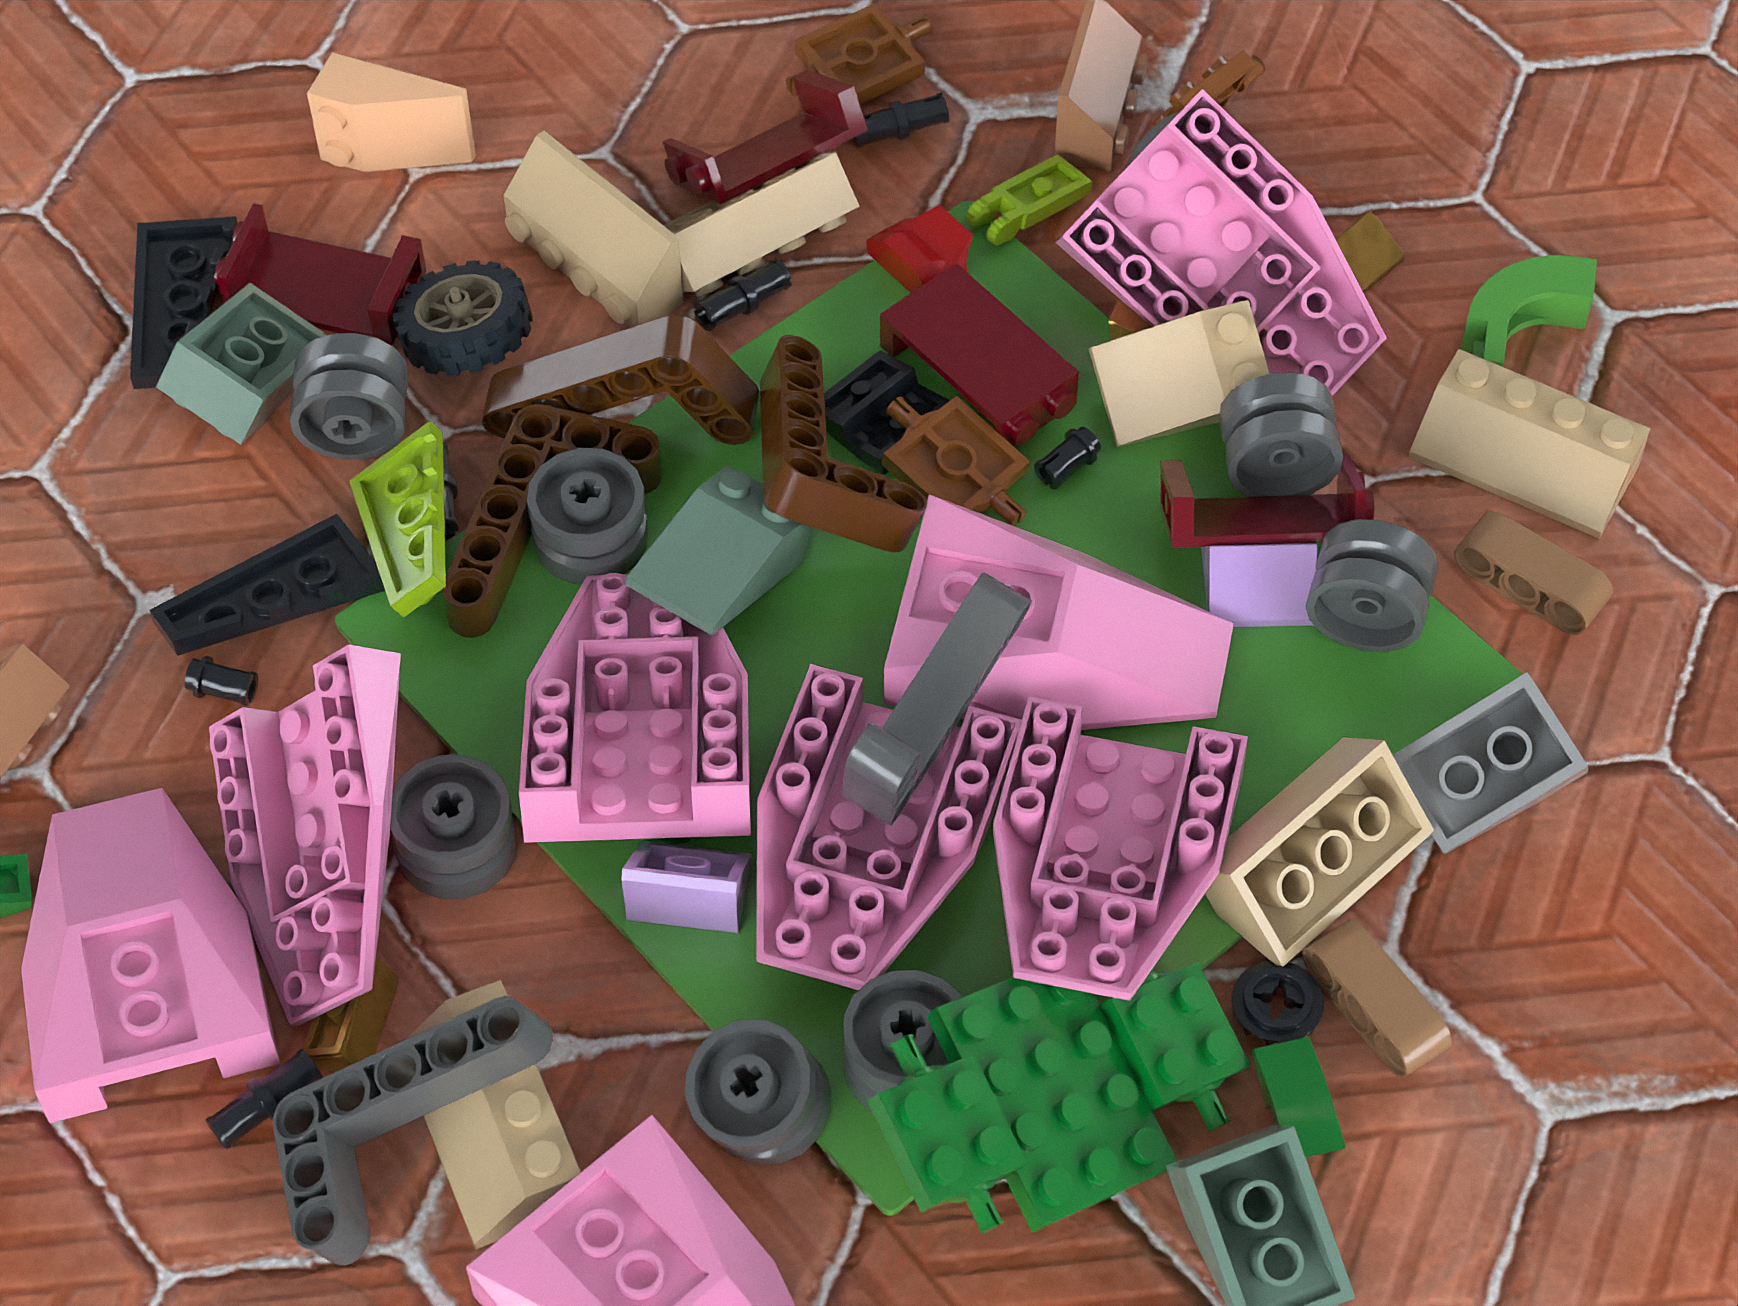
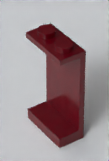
M810 70L794 76L792 79L803 113L715 157L669 138L662 142L668 157L664 161L667 174L675 185L721 205L868 131L854 86Z
M253 203L245 220L238 222L236 225L233 244L226 258L222 257L218 261L214 281L215 285L220 288L223 304L251 283L318 329L339 334L357 333L378 338L389 345H393L398 335L393 321V313H397L395 309L396 302L399 298L406 296L405 290L412 283L418 284L422 281L421 277L426 274L422 242L419 238L402 235L392 258L270 232L268 231L263 205Z
M957 263L880 313V347L892 357L897 356L910 347L994 424V429L1013 447L1026 444L1033 438L1037 430L1053 419L1065 417L1077 404L1079 371Z
M1343 454L1341 471L1337 474V494L1194 499V494L1182 461H1160V512L1172 548L1213 545L1323 542L1325 534L1338 524L1357 519L1374 520L1373 491L1366 490L1364 473L1357 472L1349 454Z

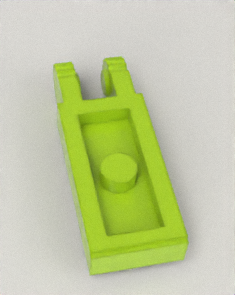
M1057 154L993 187L990 193L981 197L980 200L977 199L976 202L969 206L970 208L966 211V218L964 220L971 227L977 229L982 225L990 223L998 212L1002 213L1003 216L995 219L986 233L987 240L999 246L1003 242L1006 243L1012 240L1020 229L1025 230L1090 195L1093 181Z

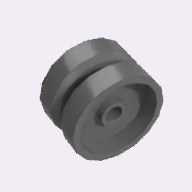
M340 333L314 339L299 351L294 364L293 386L295 392L291 399L290 424L293 434L305 447L324 456L353 460L368 459L385 454L399 444L405 431L406 408L404 400L407 396L408 370L406 360L393 346L378 338L366 335Z
M1271 373L1250 379L1228 394L1220 406L1219 423L1222 440L1226 445L1225 461L1228 478L1236 490L1248 497L1310 495L1331 483L1341 471L1343 452L1340 436L1335 427L1337 418L1333 398L1326 385L1314 377L1298 373Z
M577 448L559 453L539 467L529 482L527 496L528 513L532 523L533 546L539 562L554 576L573 584H582L587 575L625 574L634 568L646 550L648 537L644 486L637 469L623 456L598 448Z
M1357 519L1338 524L1328 531L1320 547L1315 567L1316 572L1305 605L1309 620L1325 636L1341 645L1362 651L1388 652L1406 648L1418 640L1425 625L1429 608L1428 599L1432 592L1438 569L1434 550L1422 537L1412 531L1382 520Z
M439 755L417 763L397 780L392 791L390 834L393 839L395 856L403 877L418 891L439 899H466L488 891L506 876L516 857V828L512 818L510 795L502 777L487 763L466 755Z
M919 970L891 971L869 980L852 996L843 1017L845 1079L854 1098L871 1113L873 1112L868 1100L882 1091L897 1086L905 1078L904 1072L892 1048L889 1046L891 1043L913 1034L927 1067L949 1064L926 1015L939 1006L962 998L956 989L940 977Z
M764 1019L737 1020L715 1030L696 1049L686 1071L685 1098L693 1120L709 1137L720 1144L732 1156L754 1165H774L802 1155L820 1137L830 1115L831 1087L823 1066L786 1028Z

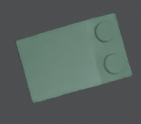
M249 283L176 343L156 388L170 396L178 405L189 409L210 423L224 436L232 438L239 444H243L267 422L294 389V364L299 351L312 340L327 335Z
M727 465L694 491L627 575L625 585L712 636L804 562L811 527L774 513L764 502L763 484Z
M1271 1125L1166 1165L1185 1222L1226 1306H1337L1356 1298L1294 1126Z

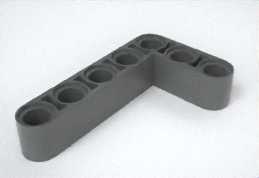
M987 573L981 574L884 726L881 728L871 722L858 738L845 763L842 791L844 798L889 825L895 822L1022 623L1032 603L1031 599Z
M503 996L495 998L284 1097L276 1107L273 1116V1129L291 1229L295 1241L303 1248L333 1264L343 1266L352 1264L359 1259L367 1249L370 1240V1228L354 1147L537 1064L550 1051L553 1042V1031L549 1023L514 997Z

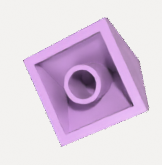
M1316 543L1213 545L1201 547L1208 612L1234 623L1233 627L1314 625L1309 620L1305 605L1316 572Z
M641 841L622 869L626 919L739 933L752 854Z

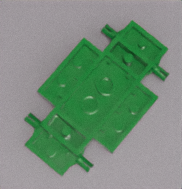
M1198 962L1172 973H1154L1152 969L1131 1000L1111 997L1101 1005H1099L1094 993L1012 977L939 1006L926 1015L949 1062L948 1065H932L927 1067L913 1034L891 1043L889 1046L892 1048L905 1078L897 1086L876 1094L868 1100V1103L921 1213L945 1202L961 1203L966 1201L979 1227L980 1234L986 1233L1004 1223L988 1189L993 1187L996 1182L1006 1179L1031 1232L1034 1233L1168 1172L1166 1165L1177 1162V1159L1154 1112L1177 1102L1194 1101L1207 1127V1131L1210 1132L1230 1122V1119L1227 1117L1214 1090L1225 1079L1242 1072L1251 1065Z

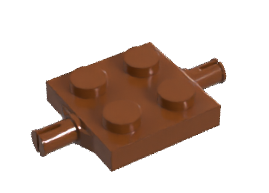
M875 3L794 40L795 54L808 69L787 77V88L796 97L798 94L792 77L810 70L854 86L859 104L861 105L925 75V60L912 47L911 42L930 35L933 32L932 24L926 15H922L911 22L900 25L887 18Z
M1242 50L1229 61L1224 56L1220 57L1203 73V81L1196 86L1189 81L1174 93L1169 100L1172 106L1156 119L1154 125L1156 126L1166 117L1181 111L1202 89L1225 109L1237 92L1245 90L1251 81L1266 71L1265 63L1256 55L1250 57L1245 50Z
M901 396L896 398V402L894 400L891 402L886 413L906 430L902 439L883 453L881 464L899 481L911 485L920 491L926 498V501H928L930 494L978 513L992 508L1012 526H1016L1017 522L1020 523L1024 519L1027 510L1023 509L1006 492L1010 486L1028 473L1030 461L964 401L955 396L939 410L926 413L925 415L917 413Z

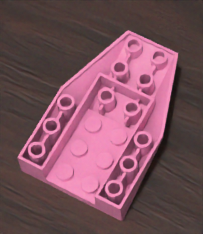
M1203 89L1056 242L1057 245L1151 327L1200 311L1248 300L1269 374L1293 372L1314 377L1327 386L1331 396L1387 338L1312 194Z
M929 494L884 666L885 705L896 706L971 588L981 574L985 572L1031 599L1032 603L1022 623L969 706L1022 720L1028 696L1083 706L1081 730L1216 718L1234 623L1086 553ZM968 708L966 709L965 713H964L963 716L961 717L962 719L965 718V715H966V712H967Z
M628 574L587 575L526 682L519 783L524 843L751 835L748 674L724 628L722 627L712 636L626 586Z
M347 645L313 665L316 690L279 712L242 707L209 727L210 748L214 760L218 788L217 797L221 809L225 853L228 858L231 883L239 902L247 912L252 935L289 1025L299 1026L372 990L391 824L400 653Z
M810 664L757 798V962L860 990L869 980L883 975L975 863L999 805L1022 720L969 706L961 728H954L898 818L892 825H889L844 798L842 791L845 763L858 738L871 722L882 728L893 710L863 702L862 677Z
M1028 696L993 823V835L1013 978L1131 1000L1219 874L1243 778L1248 736L1193 726L1187 753H1177L1081 735L1083 706Z
M163 788L52 814L21 967L34 1090L49 1123L106 1109L105 1085L216 1057L223 1078L280 1064L247 912Z
M653 1115L649 1116L466 1267L473 1296L482 1306H795L774 1260Z

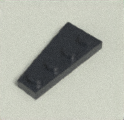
M236 216L137 223L130 379L133 389L156 388L176 343L210 315L219 289L214 281L215 269L220 258H226L233 244V235L238 224Z
M335 514L149 611L154 624L176 655L179 656L385 591L374 559L339 515Z

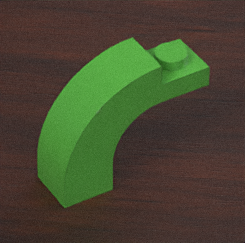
M1567 255L1539 256L1513 263L1495 273L1482 285L1473 298L1467 317L1461 350L1470 351L1475 356L1503 367L1506 341L1523 328L1549 324L1585 329L1594 297L1597 259Z

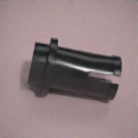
M1080 427L1077 430L1070 429L1065 433V440L1034 464L1035 472L1046 486L1049 484L1051 489H1057L1063 481L1084 464L1092 465L1097 460V453L1101 451L1100 442L1086 427Z
M204 656L201 660L196 658L191 660L186 671L184 685L185 689L193 691L194 697L203 698L207 694L248 706L252 703L257 691L258 674L252 671L247 672L214 663L212 657Z

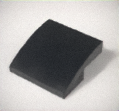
M879 350L824 393L826 432L858 459L885 475L889 471L881 464L883 453L901 440L906 432L897 421L886 413L893 400L896 402V398L901 396L917 413L925 415L926 413L939 410L950 400L918 384L915 368Z

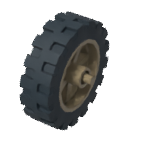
M479 260L466 261V265L461 266L453 263L443 266L444 270L436 274L431 271L421 277L422 281L420 283H412L405 290L406 296L399 298L396 302L395 309L397 313H393V321L405 356L409 357L411 364L419 369L423 366L427 373L435 375L439 371L446 372L447 376L460 375V372L470 370V373L484 370L483 365L492 362L493 365L500 363L506 359V353L509 351L515 352L522 345L521 339L522 337H528L531 331L530 322H533L532 312L520 277L517 278L516 273L511 268L506 267L502 269L500 263L491 261L486 265L480 264Z

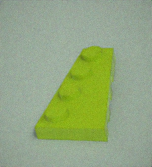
M431 420L349 481L390 606L403 618L420 605L428 603L439 591L446 587L443 432Z

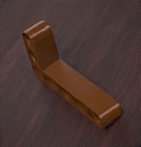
M670 315L495 373L490 379L482 416V425L492 435L506 438L514 417L518 411L526 406L541 404L591 415L667 391L712 438L724 444L738 445L749 441L753 436L759 388L698 323L685 316Z
M795 335L780 337L760 380L762 477L765 504L774 513L786 519L893 553L903 551L927 507L926 498L916 488L904 482L828 457L821 352L813 343Z
M533 404L518 411L446 575V587L442 589L450 628L460 636L474 638L485 634L494 625L532 534V523L527 506L529 482L541 465L559 453L577 448L604 449L623 456L637 469L644 486V493L647 494L656 489L662 479L660 444L657 435L653 431L642 426L548 405Z

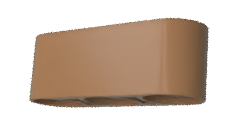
M1490 511L1485 513L1454 550V558L1457 565L1467 575L1568 634L1578 635L1583 633L1613 595L1611 581L1600 570L1499 512Z
M1349 920L1303 949L1302 958L1308 972L1319 984L1321 990L1386 1067L1396 1076L1405 1078L1452 1046V1037L1445 1021L1359 922Z

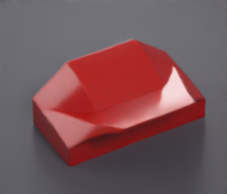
M937 205L917 217L903 219L868 238L867 253L912 293L956 263L968 273L966 261L973 234L941 205Z

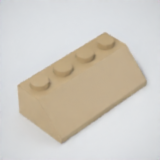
M543 130L536 135L504 193L507 216L505 218V225L510 234L518 242L522 243L525 241L535 249L547 266L552 269L558 268L569 277L581 294L584 296L591 295L605 307L610 317L619 324L625 323L628 327L632 328L665 317L683 304L678 237L546 131Z
M836 152L820 154L721 205L710 201L663 225L679 239L682 292H695L697 297L708 294L723 286L721 277L735 270L738 275L746 274L765 264L762 256L778 249L779 254H783L805 244V234L817 228L820 233L839 227L847 222L844 214L859 207V204Z
M1458 349L1435 389L1410 449L1409 458L1599 539L1639 467L1651 428Z
M1343 737L1228 837L1219 874L1205 895L1216 914L1276 966L1283 967L1431 835L1434 829L1385 741Z
M501 980L445 1000L408 1038L495 998L507 996ZM536 1064L424 1115L425 1122L475 1249L497 1242L581 1173Z

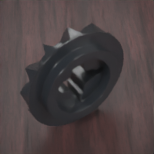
M1270 960L1263 961L1247 968L1237 979L1232 991L1233 1018H1237L1241 1023L1246 1036L1253 1034L1263 1039L1267 1046L1274 1042H1287L1300 1039L1306 1035L1312 1036L1323 1014L1324 998L1322 990L1314 977L1296 964L1288 962L1282 967L1276 966ZM1278 988H1282L1284 1006L1288 1008H1283L1281 1015L1277 1016V1019H1272V1014L1269 1013L1270 1006L1264 1002H1271L1273 995L1277 994Z

